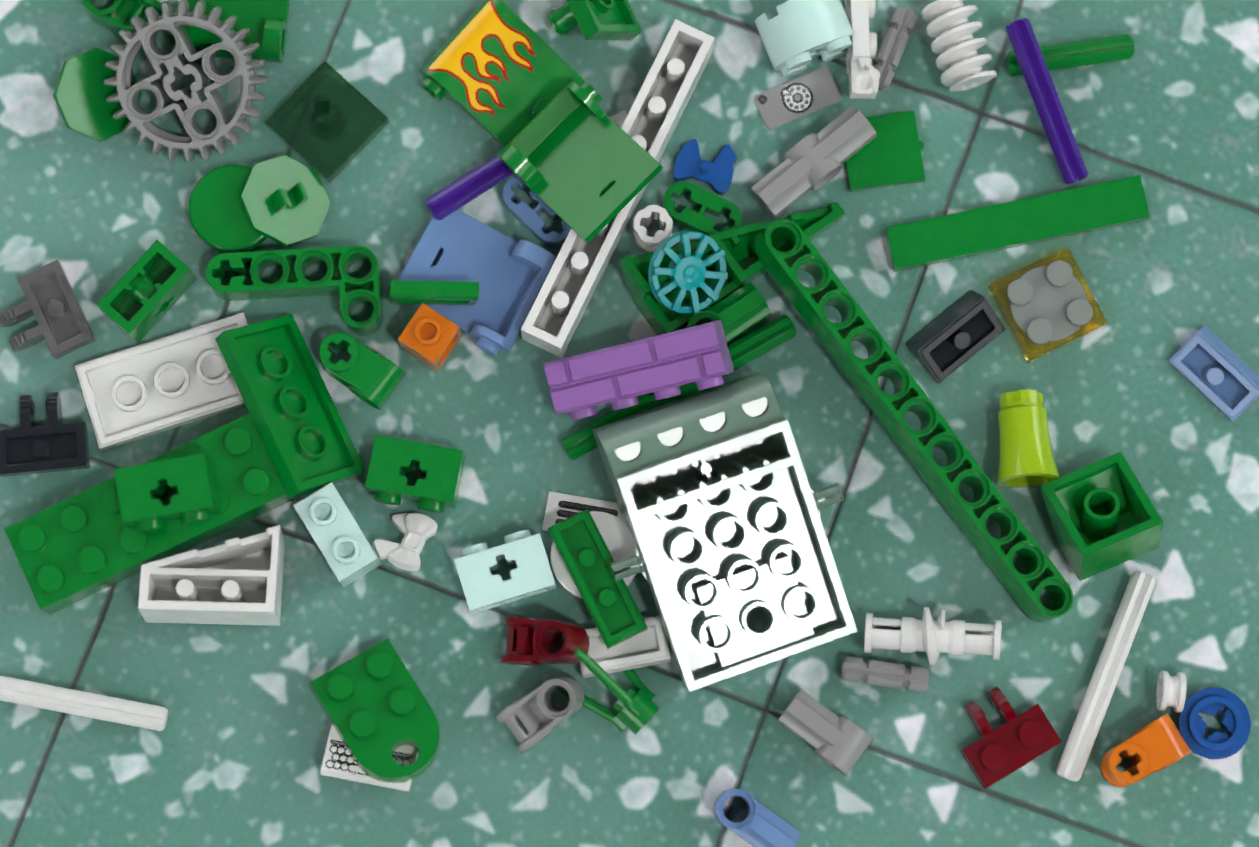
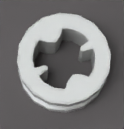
M1160 671L1156 690L1158 710L1165 711L1166 707L1170 706L1173 707L1175 712L1183 711L1187 688L1184 672H1177L1176 676H1170L1168 671Z

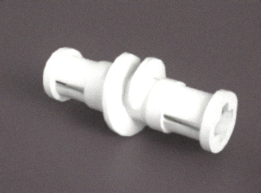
M924 607L922 620H917L914 617H902V619L873 617V613L867 612L864 653H871L872 649L900 650V653L921 651L926 652L930 665H936L940 653H949L952 656H964V654L993 656V660L1000 661L1002 620H995L994 624L965 623V620L947 622L945 621L944 609L941 610L937 621H933L929 607Z

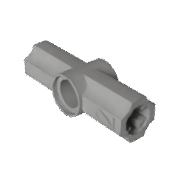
M852 105L818 134L813 132L795 144L786 154V160L751 188L752 192L776 219L811 189L816 191L829 183L843 168L842 164L877 136L876 131L860 110Z

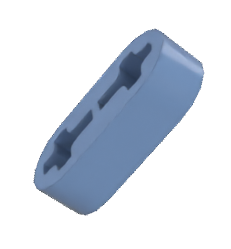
M516 175L508 179L503 188V199L507 210L544 245L550 247L563 245L571 228L562 220L561 229L563 232L561 234L555 231L550 232L548 235L544 233L546 224L539 215L544 212L553 221L559 216L532 190L530 198L536 205L534 209L524 201H520L517 205L513 203L515 199L513 189L518 187L523 191L528 186Z

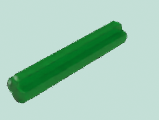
M1129 34L1040 47L1049 71L1128 60L1133 57L1135 52L1134 41ZM1010 51L1006 56L1008 73L1013 77L1021 76L1023 73L1015 52Z

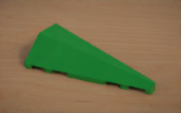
M838 202L830 203L827 207L804 213L802 211L791 213L781 219L795 222L811 241L841 220L845 212ZM776 220L766 223L761 221L708 235L725 252L728 276L718 295L719 298L701 311L708 310L767 271L756 254V243L766 228ZM770 236L772 246L776 250L788 252V244L782 237ZM700 239L690 242L691 255H694ZM682 244L671 247L677 255L683 253ZM708 245L700 258L701 260L713 254ZM654 252L635 257L630 255L621 259L619 264L636 306L656 335L685 329L694 313L682 314L669 310L661 305L652 294L648 280V269ZM666 254L659 267L668 268L671 259ZM716 261L707 266L706 271H717ZM658 275L660 288L670 282L668 275ZM705 278L704 282L712 288L715 279ZM678 287L665 294L666 298L672 303L678 293ZM698 287L696 289L698 300H701L706 293ZM687 290L681 303L682 306L691 304L690 294Z

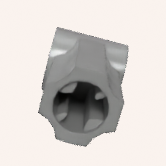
M802 689L778 719L784 727L815 748L814 752L822 760L845 776L848 775L873 741V738L855 723L844 716H836Z

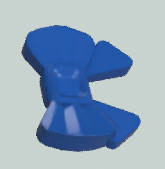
M692 139L681 147V152L675 160L673 179L675 181H682L693 178L708 183L717 194L724 195L731 185L733 164L736 163L737 156L730 145H725L713 163L700 158L698 141Z

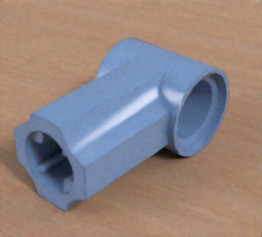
M742 789L725 790L717 796L714 802L716 820L753 847H794L802 835L800 831L754 799L749 792ZM732 796L741 797L747 805L745 817L738 822L729 821L723 812L726 800Z

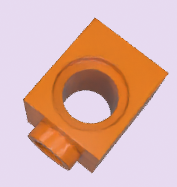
M422 303L398 338V342L402 350L436 372H439L461 339L462 334L458 325Z

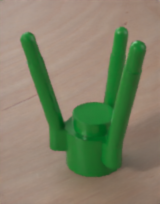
M578 648L575 650L576 657L618 698L617 702L612 706L618 713L611 711L584 695L582 705L610 721L621 732L628 727L634 734H637L660 709L652 701L655 695L643 684L634 669L623 672L636 691L631 687L625 691L582 649ZM557 686L558 691L570 697L564 687Z

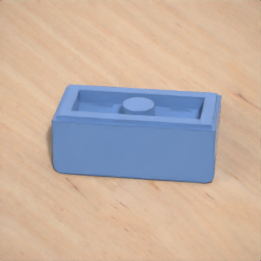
M1205 325L1169 360L1174 367L1232 421L1259 396V375Z

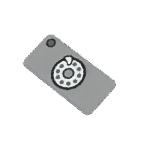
M827 67L816 69L761 92L754 97L755 104L768 129L777 128L841 100V94Z

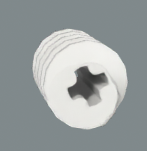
M936 0L922 10V18L927 22H931L926 29L927 35L931 38H936L931 44V49L935 54H941L936 59V66L940 70H945L941 75V83L944 86L950 87V92L978 87L997 76L995 70L982 69L983 65L992 60V55L978 54L977 50L988 43L987 38H973L972 34L981 29L983 25L980 21H968V17L976 13L978 8L976 5H964V0Z

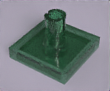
M324 61L267 119L265 124L330 184L389 123V120L375 105Z

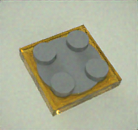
M1068 246L992 282L988 286L1028 364L1108 324Z

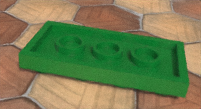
M292 314L227 330L215 338L289 499L321 489L331 482L337 484L356 478L366 471Z

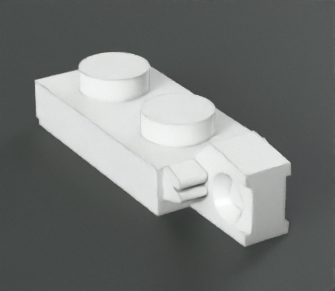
M845 0V13L854 34L851 37L852 45L846 48L849 99H875L878 93L880 72L871 65L872 59L876 57L877 35L876 32H869V19H874L876 0Z

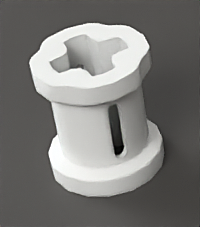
M648 205L643 210L637 212L634 218L633 238L641 250L650 253L654 252L664 239L672 235L673 221L668 215L667 210L658 205ZM651 221L659 223V230L655 233V237L647 236L646 228L650 226Z

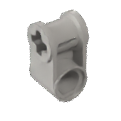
M560 676L548 680L530 694L521 697L498 714L496 719L499 723L505 722L520 743L518 750L523 754L554 732L553 729L582 707L584 701L583 688L577 680L568 676ZM555 686L564 687L569 693L570 702L565 710L557 708L552 703L551 692Z

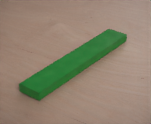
M1137 175L885 227L884 232L893 272L1145 221L1150 218L1141 176Z

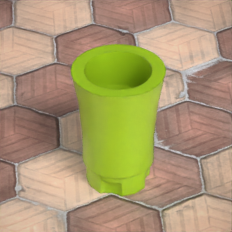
M1023 389L1001 394L999 396L1001 411L998 413L1000 460L997 484L1008 488L1037 487L1059 478L1052 452L1047 409L1044 408L1043 393L1037 392V390Z

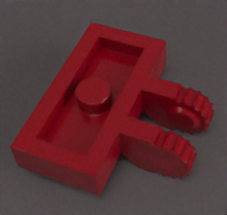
M998 687L988 691L991 703L1005 721V724L992 731L985 713L974 701L965 706L967 714L982 738L962 749L961 753L983 789H987L1062 743L1039 704L1016 716L1012 706Z

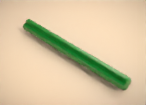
M782 315L728 345L733 371L795 337L797 331L792 320L787 315ZM696 382L680 385V395L655 400L653 392L637 396L638 405L612 410L563 437L561 443L564 451L571 460L583 456L598 447L592 429L692 395L699 391Z

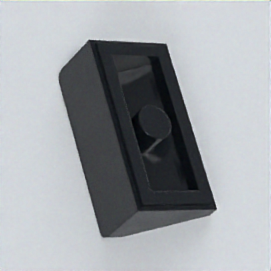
M969 290L907 340L905 345L937 383H941L1002 333L1005 327L986 298L973 290Z

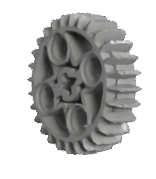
M179 0L176 12H174L170 1L162 2L161 16H159L154 7L146 8L145 14L148 22H145L139 16L131 18L130 22L136 31L134 33L128 29H121L118 34L126 41V44L111 45L110 50L120 57L119 60H111L105 64V67L116 71V76L104 80V85L117 87V93L109 96L106 101L108 103L120 102L122 106L113 115V118L119 119L127 116L130 121L123 129V133L127 134L137 129L140 132L135 143L137 146L144 144L150 139L153 141L151 154L156 155L163 147H167V159L171 161L177 157L179 150H183L185 162L193 161L195 150H199L202 160H208L211 158L210 146H214L215 150L222 155L227 152L225 138L233 145H238L242 139L236 130L239 128L246 133L253 130V126L246 120V117L258 118L262 114L261 110L253 106V101H264L267 98V94L256 91V85L268 82V77L256 75L255 69L266 64L265 59L253 60L251 53L260 47L259 43L246 45L243 39L246 38L250 30L245 28L235 32L232 29L237 20L235 15L229 17L224 22L219 20L222 12V7L220 6L213 8L209 15L205 14V1L202 0L196 3L193 11H190L188 0ZM183 25L206 29L218 36L222 41L197 52ZM161 29L168 30L175 37L176 44L171 53H166L157 46L156 36ZM143 46L144 52L156 74L132 85L134 61ZM220 49L227 50L234 56L235 67L231 73L222 72L216 66L215 55ZM202 57V64L196 60ZM182 73L184 75L192 73L195 82L190 85V88L188 86L183 88L179 86L177 80L183 77ZM240 76L241 91L239 100L234 111L229 116L228 109L216 88ZM209 78L215 82L209 85ZM142 89H149L156 95L158 103L155 111H147L139 104L138 96ZM171 98L177 102L171 104ZM175 109L189 136L167 132L156 126L151 120ZM200 109H208L216 116L217 126L214 131H205L198 125L197 114Z

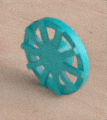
M684 230L668 236L654 251L648 269L650 289L656 300L665 308L682 314H695L708 307L719 298L718 295L728 276L724 250L721 249L713 238L698 231ZM689 239H700L694 255H691ZM682 241L683 253L677 255L671 247L675 243ZM708 245L713 254L701 260L700 258ZM665 254L671 259L668 268L659 267ZM716 261L717 271H706V267ZM658 275H668L670 282L660 288ZM705 278L715 279L712 288L704 282ZM678 287V293L672 303L666 298L665 294ZM698 287L706 293L701 300H698L696 290ZM687 290L690 294L691 304L682 306L681 303Z

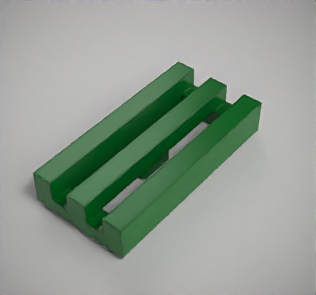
M390 280L388 287V302H391V304L475 305L479 299V282Z

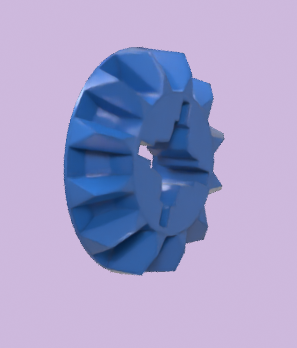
M1214 687L1199 690L1185 701L1183 711L1180 712L1177 719L1181 736L1192 753L1209 760L1224 759L1236 754L1245 745L1251 728L1250 715L1243 701L1226 689ZM1224 708L1220 724L1229 736L1215 731L1204 739L1203 736L1206 733L1204 730L1207 724L1198 713L1213 716Z

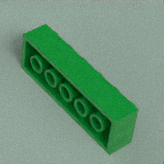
M250 413L142 463L146 464L205 453L211 460L219 508L218 513L208 514L209 521L181 525L180 519L163 522L164 529L160 531L136 533V528H128L122 523L115 477H112L4 528L40 610L51 615L140 573L141 565L180 554L292 501V498L289 499ZM168 485L165 486V494L157 496V499H160L166 505H170V498L173 495H178V492H175Z

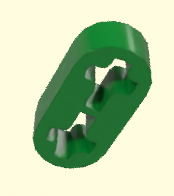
M676 182L665 192L663 208L667 210L668 215L675 224L688 230L698 231L706 235L720 232L714 229L715 221L705 216L706 212L715 217H719L722 212L730 214L729 222L734 226L732 228L725 226L722 231L741 227L742 216L736 205L692 183ZM684 193L690 195V204L700 209L698 213L690 208H685L682 213L676 212V203L671 199L673 197L680 199Z

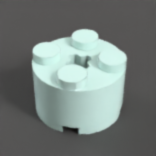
M789 0L776 6L779 15L768 20L766 14L763 13L754 21L774 70H781L784 78L807 69L806 64L818 56L822 57L823 62H827L847 53L846 48L852 45L851 37L854 35L840 0Z

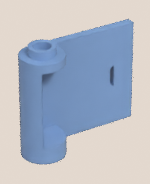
M456 210L442 220L431 218L398 280L479 282V299L475 305L427 306L458 325L461 331L476 338L474 342L476 347L488 354L498 356L500 351L510 352L556 257L534 243L522 239L517 242L462 211ZM413 304L414 306H416V307H418V308L420 307L419 304Z

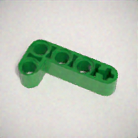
M364 246L224 253L212 258L206 267L207 282L216 295L223 300L241 301L340 295L341 315L352 333L359 336L372 335L379 330L383 322L381 269L375 254ZM357 261H366L372 265L371 271L366 277L356 279L349 276L348 273L352 264ZM321 263L327 266V273L321 280L309 281L305 278V272L312 264ZM270 266L283 268V276L276 283L266 284L261 281L262 273L266 268ZM248 267H250V275L253 281V285H250L247 279L245 278L249 276V273L247 271ZM232 269L236 276L231 278L230 285L225 286L220 278L226 276V270ZM365 303L374 308L371 318L367 321L356 322L350 317L351 311L358 304Z

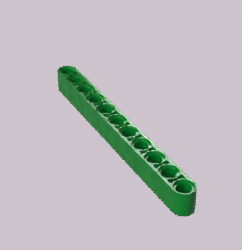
M778 219L772 222L756 243V254L760 262L1025 615L1031 620L1040 623L1048 622L1066 614L1073 603V592L1070 585L802 229L795 222L788 219ZM770 236L782 237L788 244V252L776 250L772 246ZM797 271H806L811 274L815 281V287L808 288L803 286L797 278ZM824 306L836 308L841 315V323H833L828 320L824 314ZM851 341H858L866 347L868 352L867 359L858 358L853 354ZM879 376L886 377L893 383V395L886 394L879 388ZM905 412H912L918 416L921 422L920 430H913L906 424ZM933 447L940 448L945 452L948 461L946 466L938 465L933 460ZM960 483L968 484L974 492L973 502L965 501L959 493ZM987 518H991L999 524L1001 528L1000 538L992 537L986 529ZM1014 554H1019L1025 558L1028 566L1025 575L1015 569L1013 565ZM1042 589L1050 592L1054 598L1055 605L1052 611L1046 609L1040 601Z

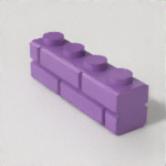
M721 320L547 362L544 363V369L548 385L551 389L550 393L555 413L560 415L569 412L571 420L596 415L595 406L611 402L613 410L638 405L637 396L651 392L654 393L655 400L680 395V385L696 382L698 390L724 384L722 375L732 373L733 365L727 347L723 324Z

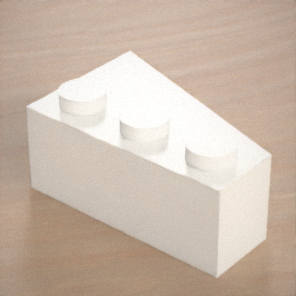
M280 525L267 528V532L243 539L236 537L226 540L225 544L201 551L195 549L141 565L138 610L145 622L280 626L285 538Z

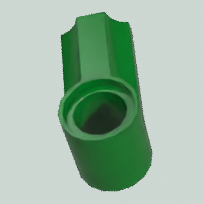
M749 282L708 310L695 313L690 318L687 328L721 320L727 343L769 317L772 312L758 288Z

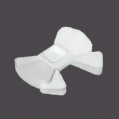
M395 514L392 516L391 522L403 533L404 537L401 544L376 539L374 541V548L377 556L381 560L388 558L391 564L400 569L418 571L421 565L419 555L425 545V541L437 533L438 525L433 519L424 514Z

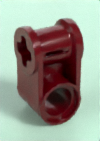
M504 618L503 625L508 627L506 654L501 656V663L523 666L575 664L580 662L575 655L576 649L580 648L586 654L588 653L590 646L589 636L586 630L579 625L552 619ZM562 634H563V635H564V644H563L561 650H559V645H558V643H559L560 637H561Z

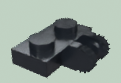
M59 392L48 393L46 399L48 426L35 427V403L32 400V396H20L21 428L0 430V476L7 477L90 468L87 424L84 422L62 424V406Z

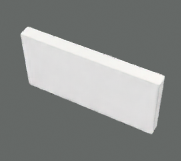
M244 312L75 365L99 449L103 451L245 406L246 404L215 340L224 331L248 325Z

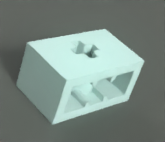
M332 482L293 505L343 587L382 565Z
M522 530L505 536V544L488 549L487 543H480L461 550L463 557L454 559L471 615L556 589L540 533L531 536L529 530ZM506 559L508 565H517L516 569L510 571L511 579L503 581L500 575L492 576L491 572L498 569L497 562Z

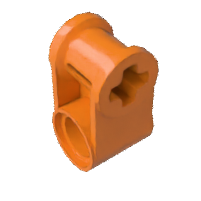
M1168 713L1134 732L1132 737L1106 752L1100 762V771L1103 778L1109 784L1115 787H1126L1144 779L1155 771L1159 772L1191 753V750ZM1129 758L1133 765L1128 768V771L1120 773L1116 765L1121 762V759Z

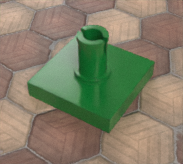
M567 0L566 3L550 11L548 14L552 28L559 35L565 36L579 25L585 40L630 41L643 32L628 0Z

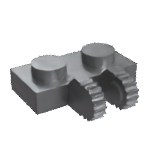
M58 260L17 278L27 301L0 314V324L2 327L14 326L34 314L38 326L22 332L11 339L9 344L13 351L24 350L45 339L53 357L57 360L97 341L65 271Z

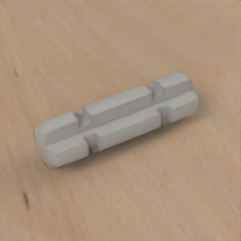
M897 8L889 25L891 28L887 29L876 56V65H873V67L880 72L878 86L880 91H887L895 74L893 71H896L909 39L907 34H911L917 20V15L910 10L904 8Z
M847 656L842 662L841 679L859 683L860 680H865V684L901 689L902 686H905L909 691L924 692L927 690L929 683V670L917 666H911L910 669H907L904 664L871 659L867 663L863 662V658Z

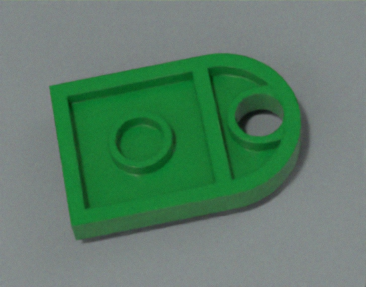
M389 639L384 640L310 682L313 693L357 765L367 775L388 783L405 782L421 775L434 761L440 743L438 720ZM402 745H410L418 751L419 757L411 765H400L393 759L394 751Z

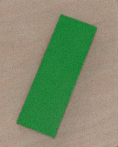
M588 508L549 527L548 531L607 649L648 630L624 580L620 579L616 582L614 579L613 571L610 568V563H614V560Z

